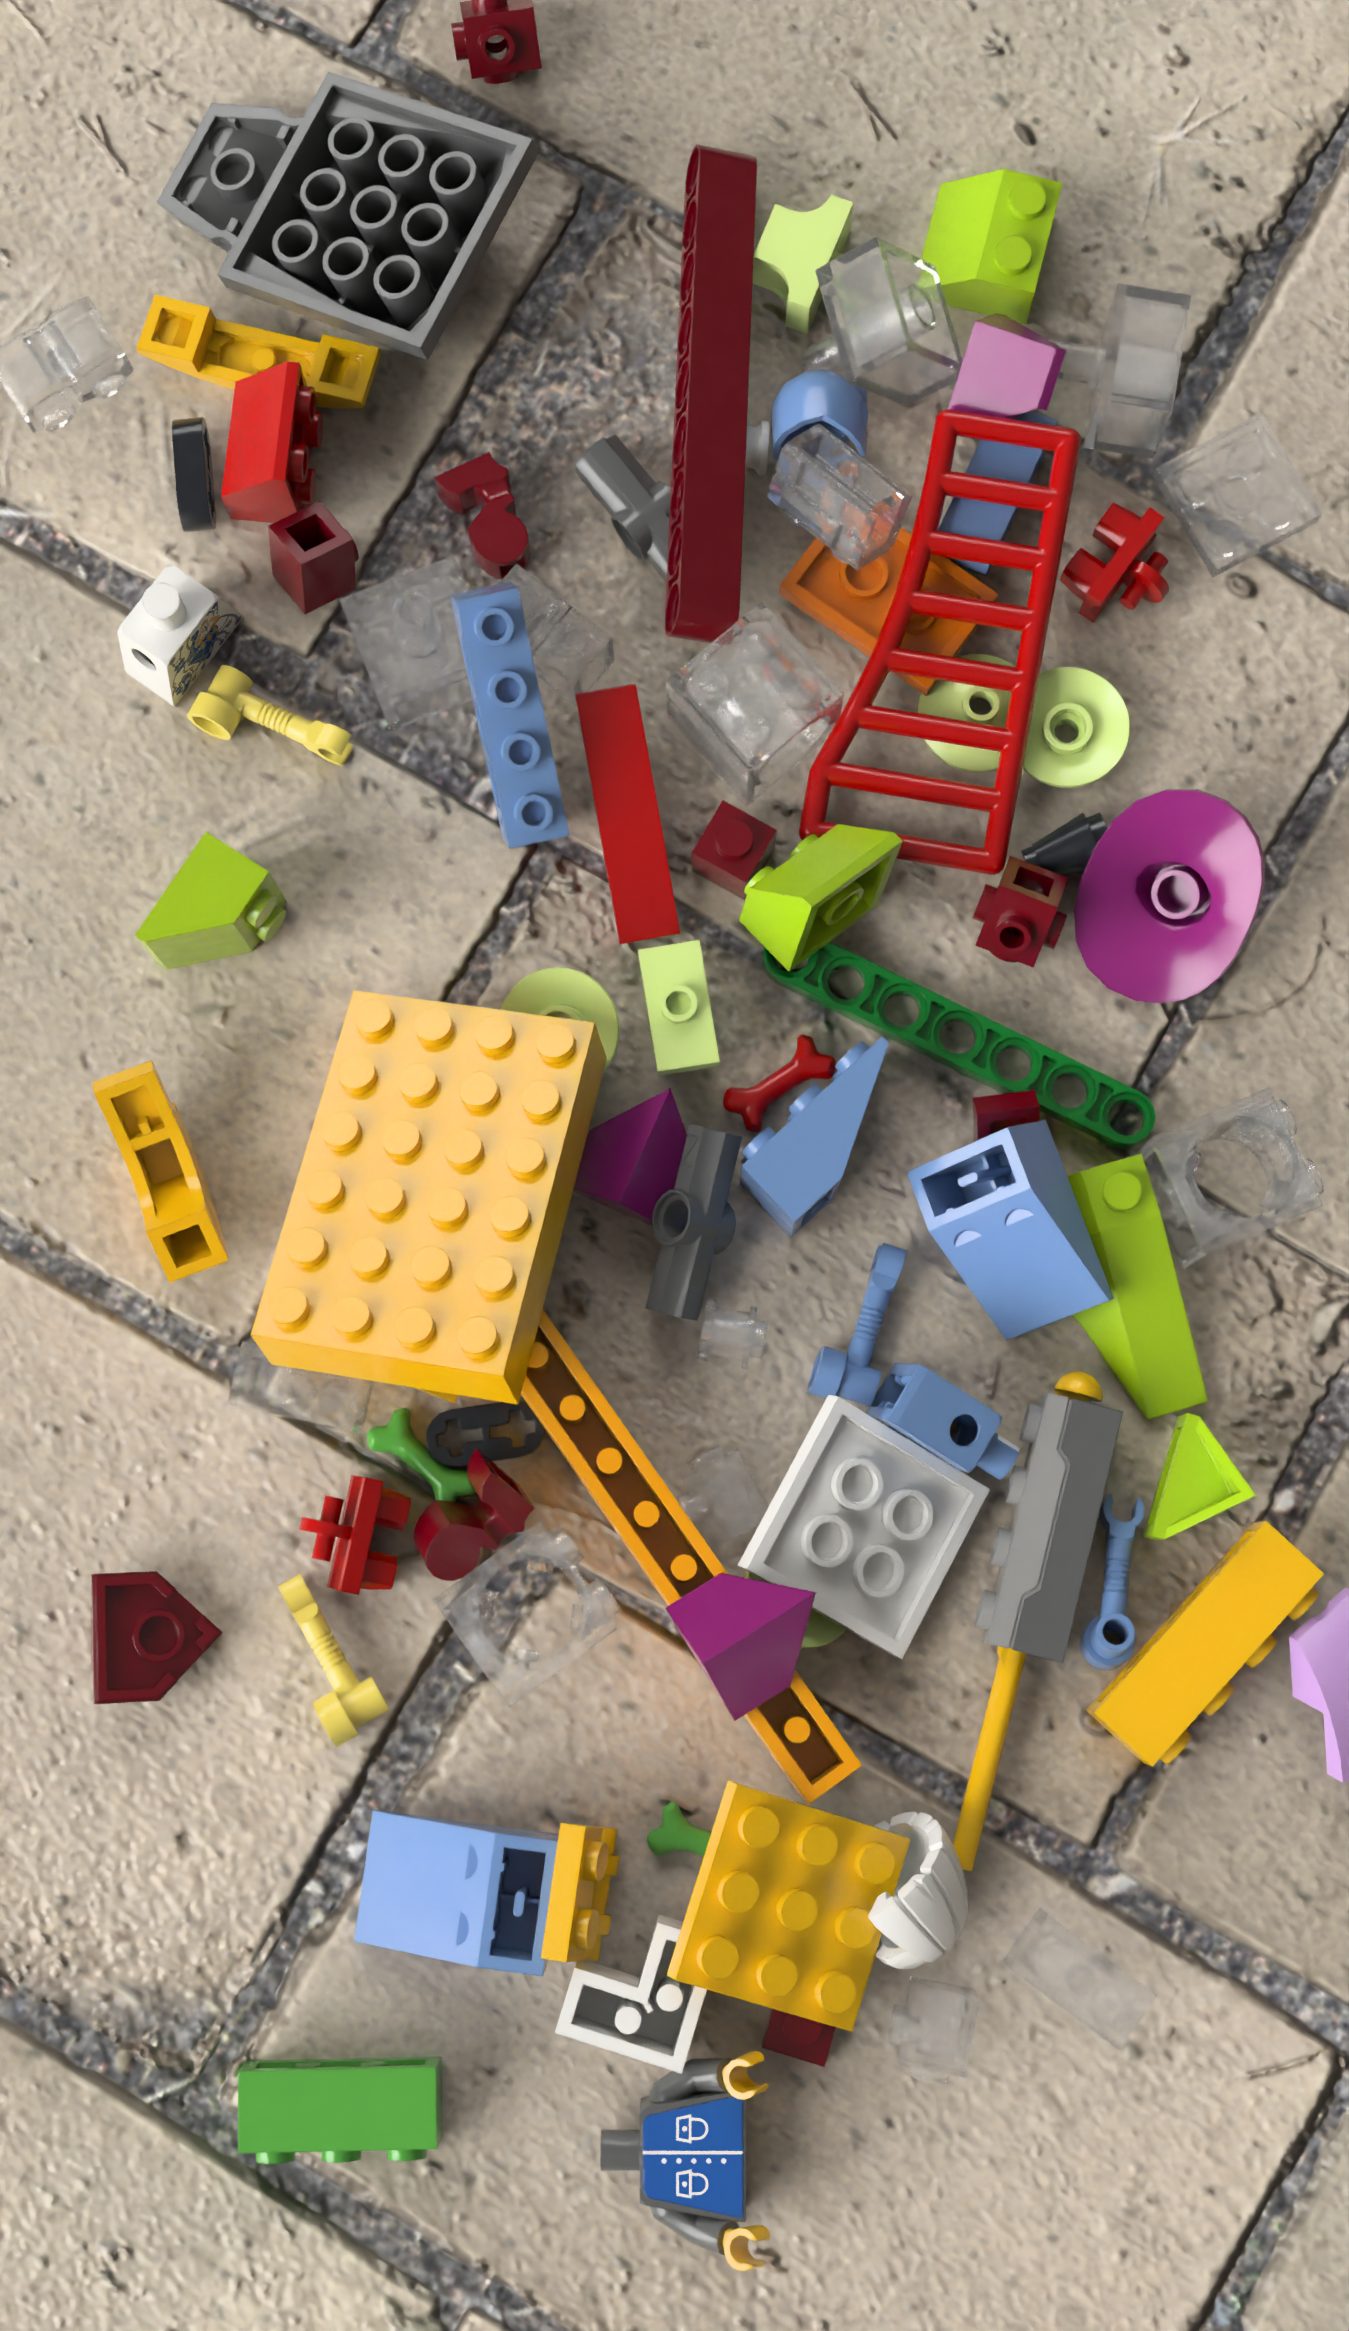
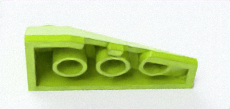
M1142 1153L1067 1176L1114 1298L1071 1316L1076 1323H1080L1103 1355L1104 1362L1146 1420L1207 1403L1208 1398L1162 1216Z

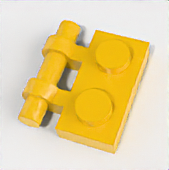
M560 1823L541 1953L542 1959L561 1962L584 1961V1959L599 1961L602 1936L609 1935L612 1915L606 1914L611 1876L618 1875L620 1856L614 1855L618 1829Z

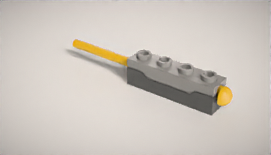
M1082 1371L1065 1374L1056 1383L1054 1394L1048 1392L1041 1396L1039 1406L1029 1403L1021 1428L1020 1440L1030 1444L1024 1467L1013 1466L1005 1495V1502L1014 1504V1510L1009 1529L998 1528L990 1557V1564L999 1566L994 1592L983 1590L976 1613L975 1627L984 1629L981 1642L998 1646L997 1655L999 1660L952 1843L962 1869L967 1871H973L1026 1654L1055 1662H1064L1123 1411L1089 1403L1090 1401L1102 1402V1388L1092 1375Z

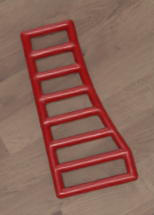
M951 409L942 410L936 416L925 480L896 592L872 654L840 717L809 770L799 825V836L802 841L812 834L820 838L838 825L837 823L825 822L831 786L989 812L983 848L896 834L903 840L896 859L989 875L999 874L1004 869L1081 446V436L1075 429ZM957 436L1054 451L1049 485L1042 486L951 471ZM950 496L1044 511L1038 546L938 531L945 497ZM931 555L1033 571L1027 607L921 590ZM913 614L1022 631L1016 667L902 649L900 646ZM889 672L1011 692L1005 727L873 706L872 704ZM859 728L1000 752L994 788L843 763L841 760Z

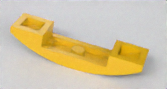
M154 294L136 348L139 354L165 366L235 389V383L238 380L287 361L299 362L307 386L315 388L316 407L349 409L364 408L382 353L379 347L322 334L320 343L217 319L210 307Z

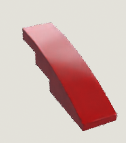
M636 684L575 694L619 944L680 934Z

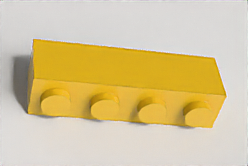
M1267 1521L1254 1522L1091 1703L1086 1711L1142 1763L1152 1767L1159 1759L1165 1764L1170 1763L1191 1740L1192 1735L1186 1729L1202 1711L1211 1716L1231 1696L1235 1688L1229 1683V1680L1245 1663L1250 1668H1254L1273 1649L1277 1639L1271 1633L1288 1615L1295 1621L1315 1602L1319 1592L1313 1586L1324 1573Z

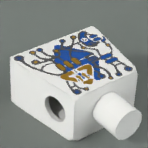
M169 564L163 569L153 584L146 589L143 597L120 625L118 638L125 671L175 707L243 619V615L173 564Z

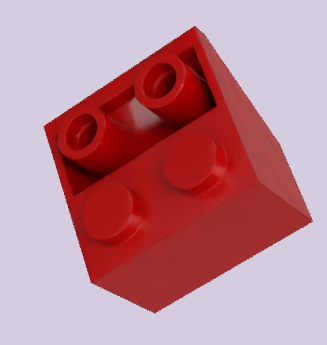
M287 361L238 380L235 383L221 498L230 519L275 523L304 509V505L314 504L316 470L309 468L311 448L321 447L322 411H315V388L307 386L299 362Z

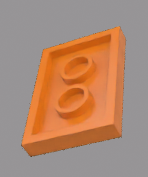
M849 492L780 584L779 595L870 657L893 601L912 534ZM931 555L921 590L997 601L999 594L946 557ZM913 614L900 648L956 657L979 624ZM892 672L925 696L929 694L938 682L937 679Z

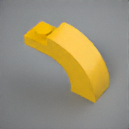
M150 1060L94 1081L93 1093L124 1158L140 1202L146 1234L169 1283L229 1261L219 1219L198 1158L175 1102L171 1103L153 1061Z

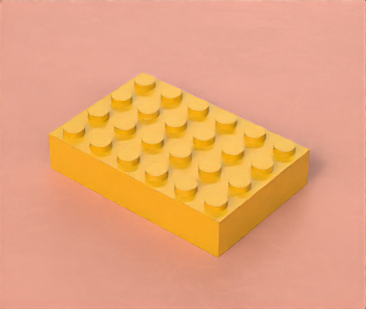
M353 990L251 1332L252 1338L271 1364L518 1405L607 1059L595 1022Z

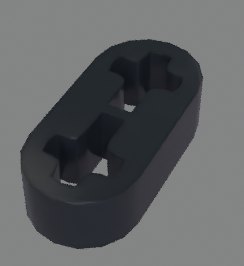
M205 418L173 420L172 441L176 495L183 531L214 530L216 528V508L212 456Z
M519 1401L518 1405L498 1402L451 1409L439 1413L431 1421L426 1431V1444L429 1453L438 1462L447 1466L462 1467L468 1466V1461L476 1448L492 1462L531 1455L541 1447L546 1436V1430L527 1402ZM521 1411L523 1420L534 1421L535 1432L525 1436L524 1446L514 1447V1442L510 1437L491 1439L489 1427L506 1425L510 1422L511 1412ZM458 1420L462 1430L482 1429L483 1440L463 1444V1455L454 1457L449 1447L439 1446L438 1435L447 1433L448 1422Z

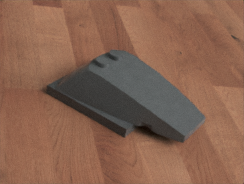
M328 72L303 117L290 118L281 109L211 103L157 203L195 233L228 253L217 274L226 288L428 360L539 152L532 138Z

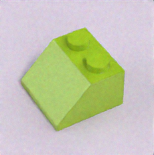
M1000 169L941 183L911 297L988 316L995 313L1006 315L1018 323L1027 325L1063 183L1008 169Z
M843 824L836 825L820 838L812 834L796 846L790 854L789 860L775 870L771 866L763 868L748 882L744 889V893L747 896L739 921L788 971H791L877 907L903 840L894 832Z
M205 832L134 936L156 962L166 969L254 951L261 939L267 942L277 933L286 916V911L282 908L287 901L268 870L210 833Z

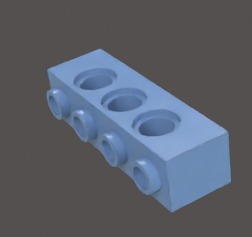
M509 582L450 595L502 838L508 848L511 849L570 836L518 587Z

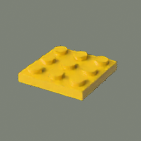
M728 1780L667 1975L679 1982L852 2032L882 1932L875 1927L868 1915L879 1895L887 1891L890 1896H894L911 1839Z

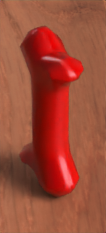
M801 1034L797 1038V1050L789 1063L750 1088H728L723 1097V1107L728 1112L740 1114L746 1130L759 1133L762 1129V1117L769 1105L804 1081L810 1079H831L836 1071V1060L831 1055L819 1053L813 1038Z

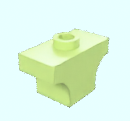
M831 194L825 204L808 212H798L775 204L754 253L753 284L773 291L782 299L786 306L785 326L807 334L826 288L837 289L848 259V255L841 252L851 229L853 202Z
M700 940L639 949L638 957L658 1076L720 1066Z

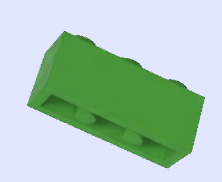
M442 2057L247 2061L238 2070V2153H256V2162L280 2164L296 2160V2152H321L322 2161L352 2162L361 2159V2151L387 2150L388 2160L415 2161L425 2159L427 2157V2150L437 2149L442 2139Z

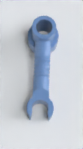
M883 1243L882 1246L878 1245L867 1282V1290L862 1302L863 1307L860 1309L861 1313H859V1318L857 1319L858 1324L855 1325L856 1330L853 1331L854 1336L851 1338L847 1353L822 1345L811 1372L807 1393L827 1399L828 1395L838 1396L869 1407L871 1406L880 1383L881 1371L871 1368L869 1365L875 1349V1341L878 1339V1330L881 1329L880 1324L883 1323L882 1318L885 1316L884 1312L887 1310L891 1294L901 1273L907 1250Z
M1111 1493L1103 1502L1099 1512L1100 1521L1106 1529L1105 1540L1107 1541L1105 1554L1106 1568H1104L1105 1580L1103 1581L1104 1586L1102 1589L1104 1592L1102 1593L1099 1616L1094 1618L1084 1629L1080 1638V1649L1086 1661L1093 1667L1101 1670H1112L1120 1667L1130 1657L1135 1646L1134 1625L1126 1617L1128 1601L1127 1587L1129 1586L1128 1575L1130 1574L1128 1569H1130L1132 1543L1135 1529L1141 1523L1145 1513L1144 1504L1140 1497L1133 1505L1131 1521L1121 1522L1113 1516L1111 1511L1113 1504ZM1103 1630L1115 1632L1120 1639V1644L1114 1645L1109 1643L1103 1636Z

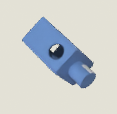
M894 1363L876 1393L871 1406L865 1412L963 1472L970 1473L978 1466L1001 1480L1010 1471L1019 1454L1020 1448L995 1433L1001 1423L1002 1416L921 1364ZM955 1419L958 1428L955 1437L951 1439L950 1426Z

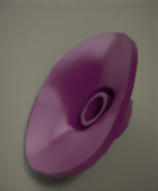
M1166 789L1135 801L1112 821L1098 841L1087 863L1079 884L1074 908L1075 940L1086 967L1107 988L1135 1001L1151 1003L1180 1001L1204 991L1230 967L1240 952L1253 925L1262 899L1265 882L1264 855L1260 839L1247 817L1229 801L1199 789Z

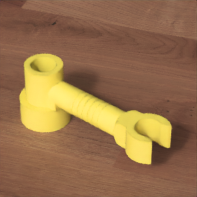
M227 665L220 666L207 692H200L187 714L188 719L196 727L211 736L223 740L231 739L240 720H244V718L249 719L255 723H260L262 726H266V728H271L273 731L276 730L277 733H281L284 736L287 735V737L304 744L308 750L318 754L323 759L339 766L344 765L354 746L348 742L351 734L335 725L325 724L317 720L312 722L250 694L249 691L253 685L252 680L243 672Z
M299 1574L277 1587L308 1643L314 1649V1654L320 1660V1665L323 1666V1670L326 1671V1676L334 1688L330 1693L312 1702V1705L330 1739L337 1748L358 1736L357 1728L390 1709L371 1676L359 1682L351 1665L346 1661V1656L340 1650V1645H337L334 1634H331V1629L308 1586Z

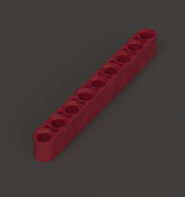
M696 144L692 150L687 167L684 194L665 632L669 637L728 646L734 638L740 610L757 159L756 156Z

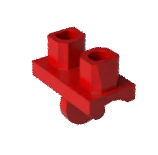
M1111 504L1095 527L1092 536L1115 551V555L1106 565L1083 548H1080L1066 565L1060 581L1074 595L1083 600L1079 614L1094 623L1123 583L1128 588L1122 594L1119 601L1129 610H1134L1142 598L1153 603H1159L1169 592V585L1160 573L1168 564V559L1159 552H1153L1146 563L1140 561L1156 539L1157 534L1155 531L1163 522L1164 516L1149 507L1141 518L1118 504Z
M351 1475L340 1525L338 1523L344 1499L325 1496L320 1520L302 1517L299 1529L317 1533L312 1553L313 1559L330 1562L335 1537H338L327 1583L328 1588L359 1595L360 1588L366 1590L392 1589L398 1565L397 1556L370 1551L369 1547L374 1525L400 1531L404 1530L411 1506V1498L391 1489L383 1488L384 1481Z

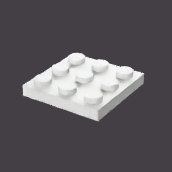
M828 1395L737 1566L768 1583L816 1592L812 1606L813 1610L890 1655L902 1659L990 1489L842 1398Z

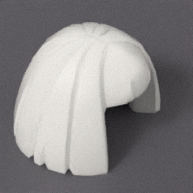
M905 1812L893 1816L890 1825L885 1821L875 1825V1827L903 1835L911 1840L894 1896H890L887 1891L879 1895L868 1917L875 1927L882 1932L875 1956L882 1963L890 1967L915 1969L925 1962L932 1963L955 1944V1941L959 1939L965 1928L969 1903L963 1869L946 1831L929 1814Z

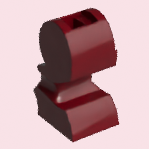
M490 452L435 476L438 496L450 510L464 514L477 506L484 507L468 527L471 549L479 567L488 575L501 580L516 578L522 574L530 562L531 552L526 526L516 515L508 469L499 465L492 458Z
M477 1448L468 1461L467 1478L481 1500L475 1506L435 1500L423 1511L415 1526L413 1534L415 1547L421 1554L430 1573L441 1580L454 1581L464 1578L471 1573L478 1564L480 1548L486 1547L496 1550L501 1540L508 1535L523 1532L525 1521L534 1510V1506L519 1483Z

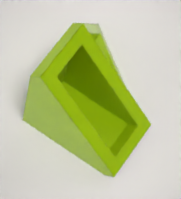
M1186 1413L1178 1416L1142 1535L1143 1538L1152 1541L1165 1540L1256 1496L1200 1416Z

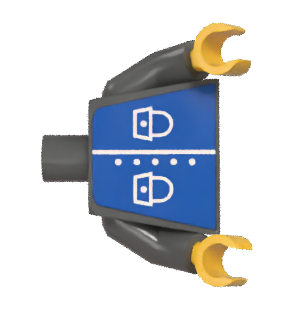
M759 2051L747 2053L734 2060L731 2058L690 2059L685 2062L682 2074L671 2071L653 2084L649 2096L641 2098L640 2130H601V2171H640V2204L650 2206V2210L656 2220L691 2243L725 2255L728 2263L739 2271H747L765 2266L766 2262L764 2260H757L752 2257L748 2249L749 2239L754 2241L770 2239V2232L763 2225L739 2228V2225L736 2223L746 2222V2099L769 2088L768 2083H754L747 2073V2067L764 2061V2056Z

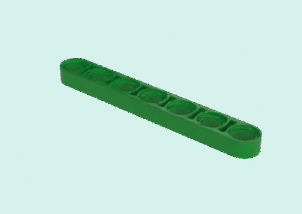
M831 942L808 957V963L803 969L793 973L784 972L779 969L773 961V955L764 947V970L769 978L778 985L1003 1094L1035 1090L1040 1112L1110 1146L1121 1149L1132 1148L1141 1143L1154 1127L1156 1119L1154 1107L1149 1098L1141 1092ZM839 968L854 969L863 979V991L853 999H840L832 994L829 989L828 979L830 975ZM903 994L915 1000L919 1008V1017L913 1024L900 1027L888 1021L884 1014V1004L892 996ZM954 1021L963 1022L968 1025L974 1033L975 1042L973 1047L961 1054L951 1053L946 1050L940 1042L939 1035L944 1025ZM1015 1048L1024 1052L1030 1060L1031 1067L1027 1077L1018 1081H1011L1002 1077L996 1069L995 1062L997 1055L1001 1051ZM1071 1075L1081 1080L1086 1088L1085 1102L1077 1108H1066L1059 1105L1052 1095V1085L1055 1079ZM1126 1102L1138 1108L1143 1121L1139 1132L1134 1135L1125 1136L1118 1134L1112 1129L1109 1124L1108 1114L1113 1105Z

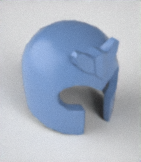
M812 370L804 372L786 382L777 393L772 403L771 412L772 452L779 466L806 480L823 485H842L854 480L857 476L858 455L851 451L838 455V451L842 444L850 439L855 444L859 455L866 457L868 436L867 381L859 380L856 387L848 378L829 370Z

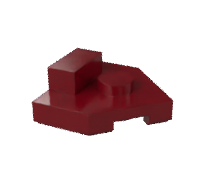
M157 1571L91 1574L93 1704L160 1701L223 1632L205 1615L199 1612Z

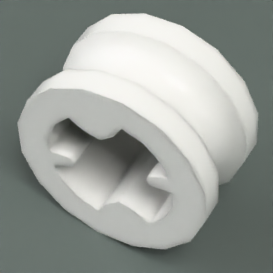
M761 420V423L756 427H752L747 423L745 470L753 468L759 476L766 475L769 421Z

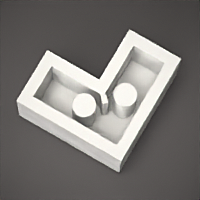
M660 1914L658 1915L640 1978L587 1960L577 1961L555 2033L682 2074L707 1989L676 1981L667 1975L683 1922Z

